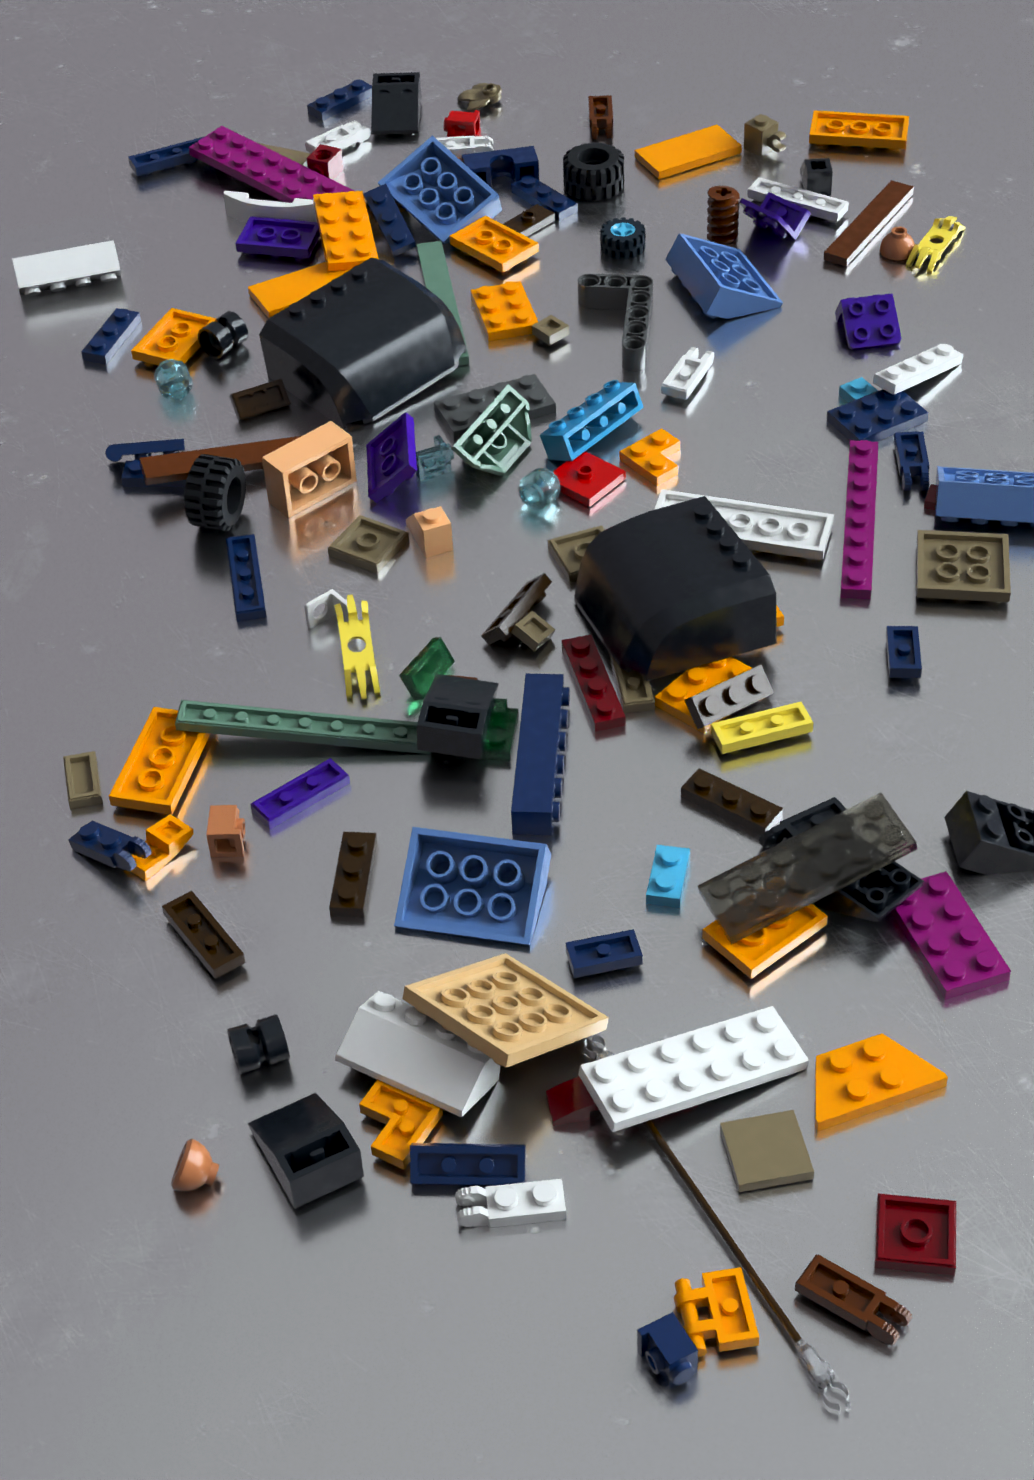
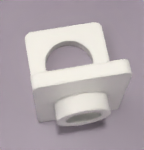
M331 589L306 603L304 607L307 626L312 629L329 618L336 617L334 605L339 603L342 608L344 622L349 621L347 599H344ZM324 603L325 609L323 613L318 617H314L313 612L315 608Z

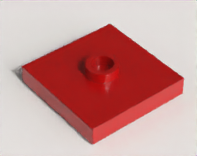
M585 451L573 461L563 463L547 475L545 479L547 486L590 507L626 479V471Z

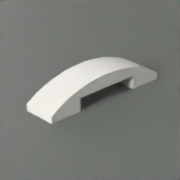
M224 191L223 193L226 215L244 223H247L250 216L317 222L313 200L294 198L292 203L249 199L248 193Z

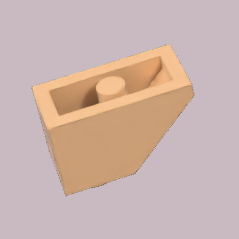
M441 506L414 513L406 519V525L425 558L453 551L451 522Z

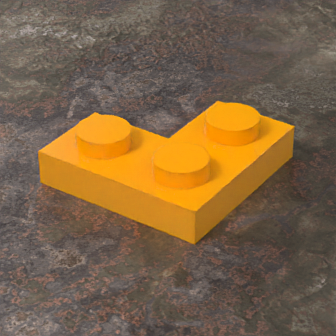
M661 428L619 451V460L654 485L659 486L678 475V465L667 457L680 450V440Z
M376 1080L359 1103L360 1113L386 1124L371 1145L372 1155L403 1170L410 1162L411 1143H423L443 1116L442 1108L380 1080Z

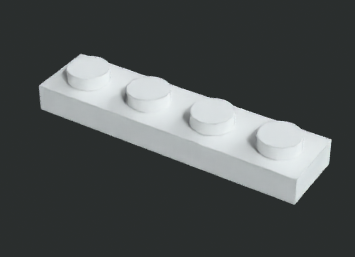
M760 177L748 188L747 198L762 203L768 192L808 209L812 216L823 218L829 222H838L848 211V201Z
M939 344L875 373L873 384L895 395L960 365L963 354L954 350L951 345Z

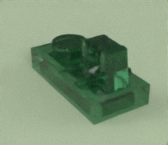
M435 637L409 663L399 677L413 700H422L426 696L435 675H444L455 660L442 638Z
M495 698L481 760L511 761L519 711L517 708H508L507 699Z

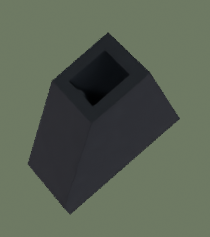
M805 159L800 168L804 190L831 197L833 170L830 159Z

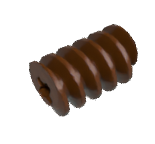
M713 186L708 190L707 232L709 234H707V239L722 245L728 244L737 239L739 234L738 210L740 196L738 191L732 187Z

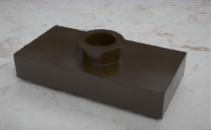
M536 204L503 223V225L528 237L555 221V213Z
M282 378L230 394L229 396L238 422L291 405Z

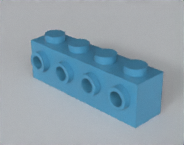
M618 380L609 381L603 385V389L598 393L587 396L585 402L580 406L568 410L565 417L550 423L549 428L540 434L548 459L573 461L644 408L636 383L619 382Z

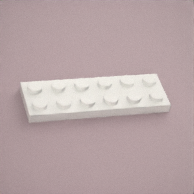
M662 489L655 509L705 495ZM706 496L749 550L823 561L833 526L834 514Z
M771 1006L580 1065L578 1075L612 1132L806 1070L809 1059L774 1007Z

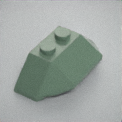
M508 384L451 449L472 468L503 476L532 443L531 423L528 414L530 411L529 402Z

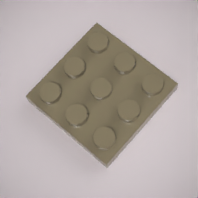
M918 530L917 597L990 602L1010 601L1008 534Z

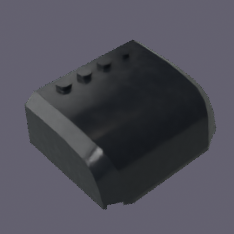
M372 257L267 319L259 333L268 377L273 381L282 378L286 390L343 429L347 428L348 423L362 420L363 424L377 420L456 370L459 365L460 356L462 353L467 352L460 328L445 303L415 279L384 260Z
M706 496L651 510L607 528L596 536L584 553L577 576L574 601L619 667L627 672L635 670L643 674L645 681L777 644L776 591L770 574Z

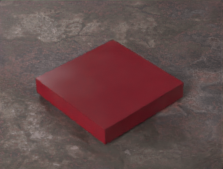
M878 1193L874 1268L955 1276L957 1201Z

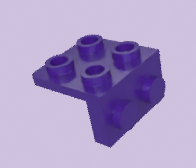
M768 192L760 206L743 198L739 201V204L744 208L743 213L754 219L753 223L764 230L769 227L773 229L772 232L783 239L788 236L796 240L811 215L808 209Z
M893 293L857 298L851 297L840 300L835 316L837 322H844L849 349L862 350L900 344L902 337Z

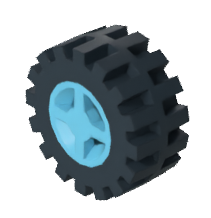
M621 217L619 220L618 218H614L613 221L608 220L606 224L602 225L600 229L601 250H603L605 255L608 254V257L612 258L615 256L616 259L621 257L629 259L630 256L632 258L637 257V254L640 255L645 250V226L640 221H634L633 218L627 220L626 217Z

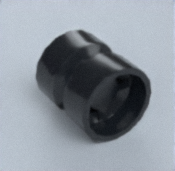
M232 311L222 314L214 322L209 323L198 332L200 346L213 359L223 357L232 348H236L248 338L246 324L238 314Z
M277 1014L258 1019L254 1027H250L245 1023L227 1029L229 1043L240 1075L260 1069L262 1062L265 1061L273 1065L290 1059L285 1034Z

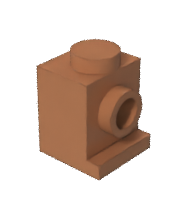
M210 805L206 833L210 857H244L242 838H245V819L239 818L237 805Z

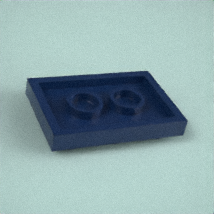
M882 389L827 411V421L848 440L878 442L893 436L895 432H903L928 422L929 412L904 391L893 395Z

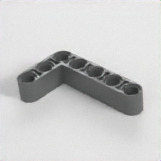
M581 275L578 278V304L586 309L626 310L622 337V367L630 372L643 370L647 362L653 310V279L646 275Z

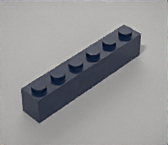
M526 673L511 807L513 835L552 836L553 822L560 821V802H555V798H562V778H557V775L564 774V755H559L560 751H566V732H561V730L568 728V709H563V707L570 704V687H564V674Z

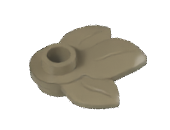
M479 83L472 86V89L463 91L458 96L457 101L469 102L467 111L471 112L485 107L487 104L490 105L498 102L502 98V89L500 85L494 83Z

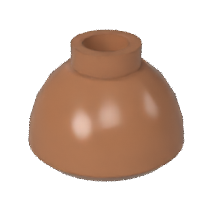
M894 227L891 233L887 234L882 240L880 253L889 260L904 261L909 258L915 243L907 233L906 228Z
M194 1139L186 1141L172 1177L171 1186L173 1190L192 1191L204 1184L212 1186L219 1164L213 1162L210 1152L199 1141Z

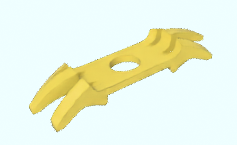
M954 216L934 219L933 226L919 244L914 245L906 267H911L919 254L915 268H920L925 259L930 255L931 259L927 272L932 273L937 261L941 259V254L951 241L956 239L959 232L965 230V226L955 222L957 217ZM954 223L953 230L949 231L952 224ZM938 238L943 240V242L932 243L929 240Z
M347 595L349 621L344 622L340 603L334 605L343 656L347 699L353 698L351 673L356 672L362 700L367 699L365 671L370 670L375 695H380V687L374 660L368 603L361 600L363 620H358L353 595ZM353 639H361L366 643V646L360 652H352L348 648V643Z

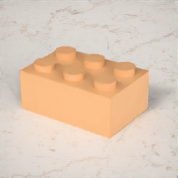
M332 421L262 457L268 502L288 518L357 481L352 436Z

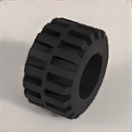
M585 143L572 147L563 156L565 191L577 199H585L587 201H598L619 194V191H622L624 186V155L619 149L605 143Z
M201 454L196 458L189 471L184 492L185 513L190 524L222 531H229L234 527L242 512L246 494L244 468L239 460L208 454Z

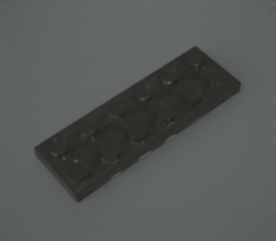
M880 792L705 881L697 887L699 894L732 945L917 850V842Z

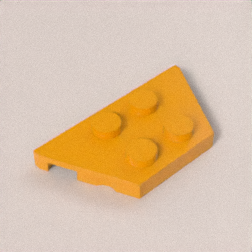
M883 1033L817 1055L815 1062V1129L818 1132L946 1087L948 1077L943 1071Z

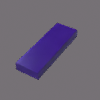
M329 758L250 803L251 812L271 830L350 784V777L338 764Z

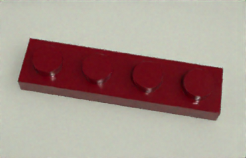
M592 635L562 640V651L594 731L598 732L626 726V716Z

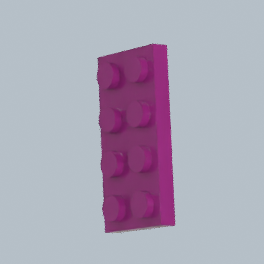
M947 871L921 878L924 881V885L891 911L944 1000L1010 980V968Z

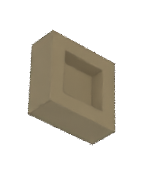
M550 315L532 325V335L551 345L569 335V325Z
M531 611L515 624L511 633L535 652L552 637L556 629L535 612Z

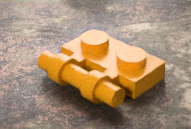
M741 1267L702 1273V1288L692 1289L690 1280L686 1278L679 1279L674 1283L676 1295L674 1296L677 1312L682 1315L684 1330L698 1349V1357H702L707 1353L704 1341L710 1338H716L719 1352L759 1346V1333ZM708 1306L711 1319L699 1321L697 1309Z

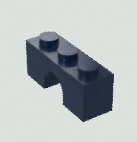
M534 146L462 155V162L491 188V181L501 176L510 177L514 182L529 175L539 180V160Z

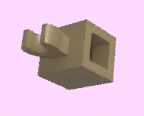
M759 114L744 123V149L760 157L773 150L781 152L786 149V146L781 144L780 141L786 138L787 135L782 131H778L779 122L770 119L766 115Z

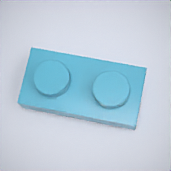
M665 845L656 846L646 892V904L680 908L690 861L689 848Z

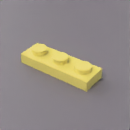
M797 702L711 723V734L721 753L725 754L813 732L814 722L803 703Z

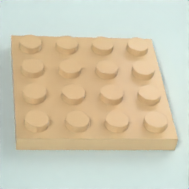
M506 953L404 987L402 997L403 1000L414 1006L418 1012L426 1014L441 1024L445 1030L453 1032L465 1040L469 1046L480 1050L492 1058L496 1064L505 1068L605 1031L609 1019L603 1013Z

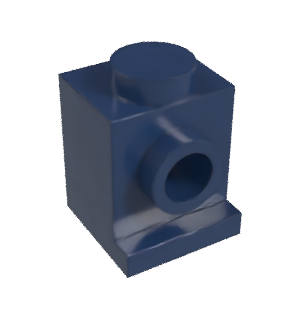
M673 1312L637 1329L638 1353L641 1357L646 1355L655 1374L661 1373L669 1386L672 1384H683L697 1372L698 1349Z

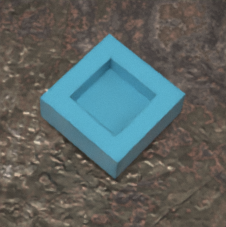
M862 377L839 386V395L848 403L878 391Z

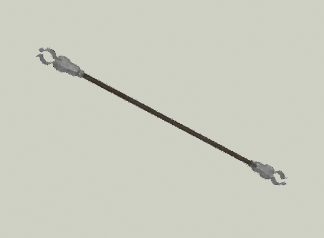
M592 1035L594 1042L604 1045L603 1052L599 1054L586 1048L587 1038L583 1039L585 1054L590 1058H594L595 1061L614 1055L609 1050H606V1041L603 1037ZM651 1120L643 1122L795 1342L799 1358L807 1368L808 1377L817 1388L824 1389V1403L831 1409L839 1410L840 1415V1404L831 1402L825 1395L827 1386L831 1384L833 1388H839L846 1393L845 1405L851 1409V1402L848 1401L849 1390L847 1386L841 1382L834 1381V1369L829 1362L822 1359L816 1349L798 1334Z

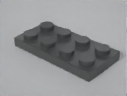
M533 374L434 401V411L455 441L460 439L508 384L529 402L530 411L528 414L530 419L556 413V403L537 376Z

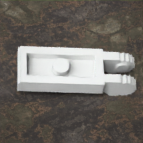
M352 121L306 141V151L312 153L320 144L346 149L356 142L363 143L370 137L371 132L368 127H362L359 122Z
M473 135L436 138L456 157H460V159H462L463 154L494 151L493 139L489 136Z
M691 347L680 358L662 383L661 393L687 400L702 377L710 369L714 360V352L707 351L701 359H698L699 349Z
M562 1178L487 1186L485 1189L480 1186H470L469 1188L458 1189L455 1194L457 1204L463 1207L467 1206V1208L460 1210L457 1215L459 1225L465 1228H470L471 1226H489V1228L567 1219Z

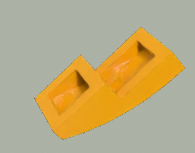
M169 814L146 829L145 842L151 848L152 854L145 859L131 854L137 865L130 872L144 881L150 879L181 851L194 834L193 828Z

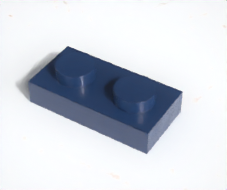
M887 626L886 645L889 678H921L922 663L918 626Z
M634 929L565 942L566 954L574 978L643 965V955Z

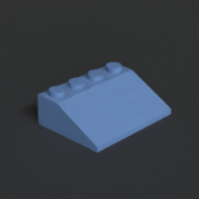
M433 135L378 182L379 186L386 184L394 200L441 241L442 244L449 243L450 235L485 215L493 219L502 211L498 193Z
M679 233L665 259L672 268L671 271L682 281V286L689 290L692 294V299L701 306L702 312L710 318L721 317L730 319L780 308L783 304L781 299L740 249Z
M937 466L936 516H941L942 521L958 522L959 518H970L971 522L976 524H988L989 520L1001 521L1000 524L1006 526H1018L1019 522L1031 523V527H1034V473Z
M412 827L394 927L531 946L546 889L551 860V852L547 844Z

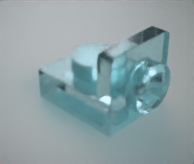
M440 435L434 436V447L416 452V476L420 481L452 472L451 460L454 459L451 445L445 443Z

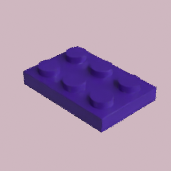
M250 216L235 243L236 251L251 255L266 254L273 257L309 258L320 237L317 222Z
M406 412L366 444L368 497L375 503H378L385 496H390L397 486L405 480L411 479L417 471L414 418Z

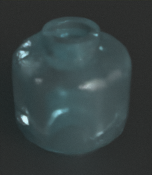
M167 359L161 362L154 372V379L159 392L166 399H183L193 387V381L188 368L182 361Z
M546 468L532 470L520 481L518 487L522 502L534 510L548 507L559 496L561 490L558 477Z

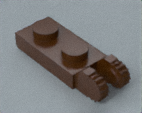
M612 95L588 96L592 139H597L599 135L598 129H605L607 139L612 138Z
M819 1254L814 1256L795 1283V1291L864 1331L867 1329L874 1338L883 1341L887 1345H895L900 1337V1333H898L894 1326L876 1316L878 1311L887 1320L903 1327L907 1326L913 1318L907 1308L886 1296V1292Z

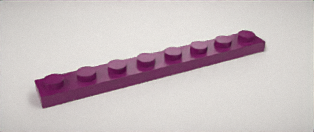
M850 440L840 598L871 600L878 442Z

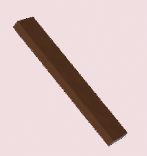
M891 180L824 251L823 260L846 267L913 195L914 186Z
M301 436L140 458L139 465L146 485L187 480L191 466L201 454L237 459L243 465L244 472L263 469V456Z

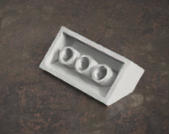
M114 240L12 258L20 294L25 293L26 296L38 295L41 293L40 290L51 289L53 292L66 289V286L76 284L77 287H84L90 285L91 281L95 280L111 282L116 280L117 276H121Z
M377 991L358 1008L335 1057V1061L461 1118L498 1082L501 1067L492 1058L480 1050L469 1046L465 1040L453 1032L445 1030L441 1024L426 1014L418 1012L414 1006L380 991Z

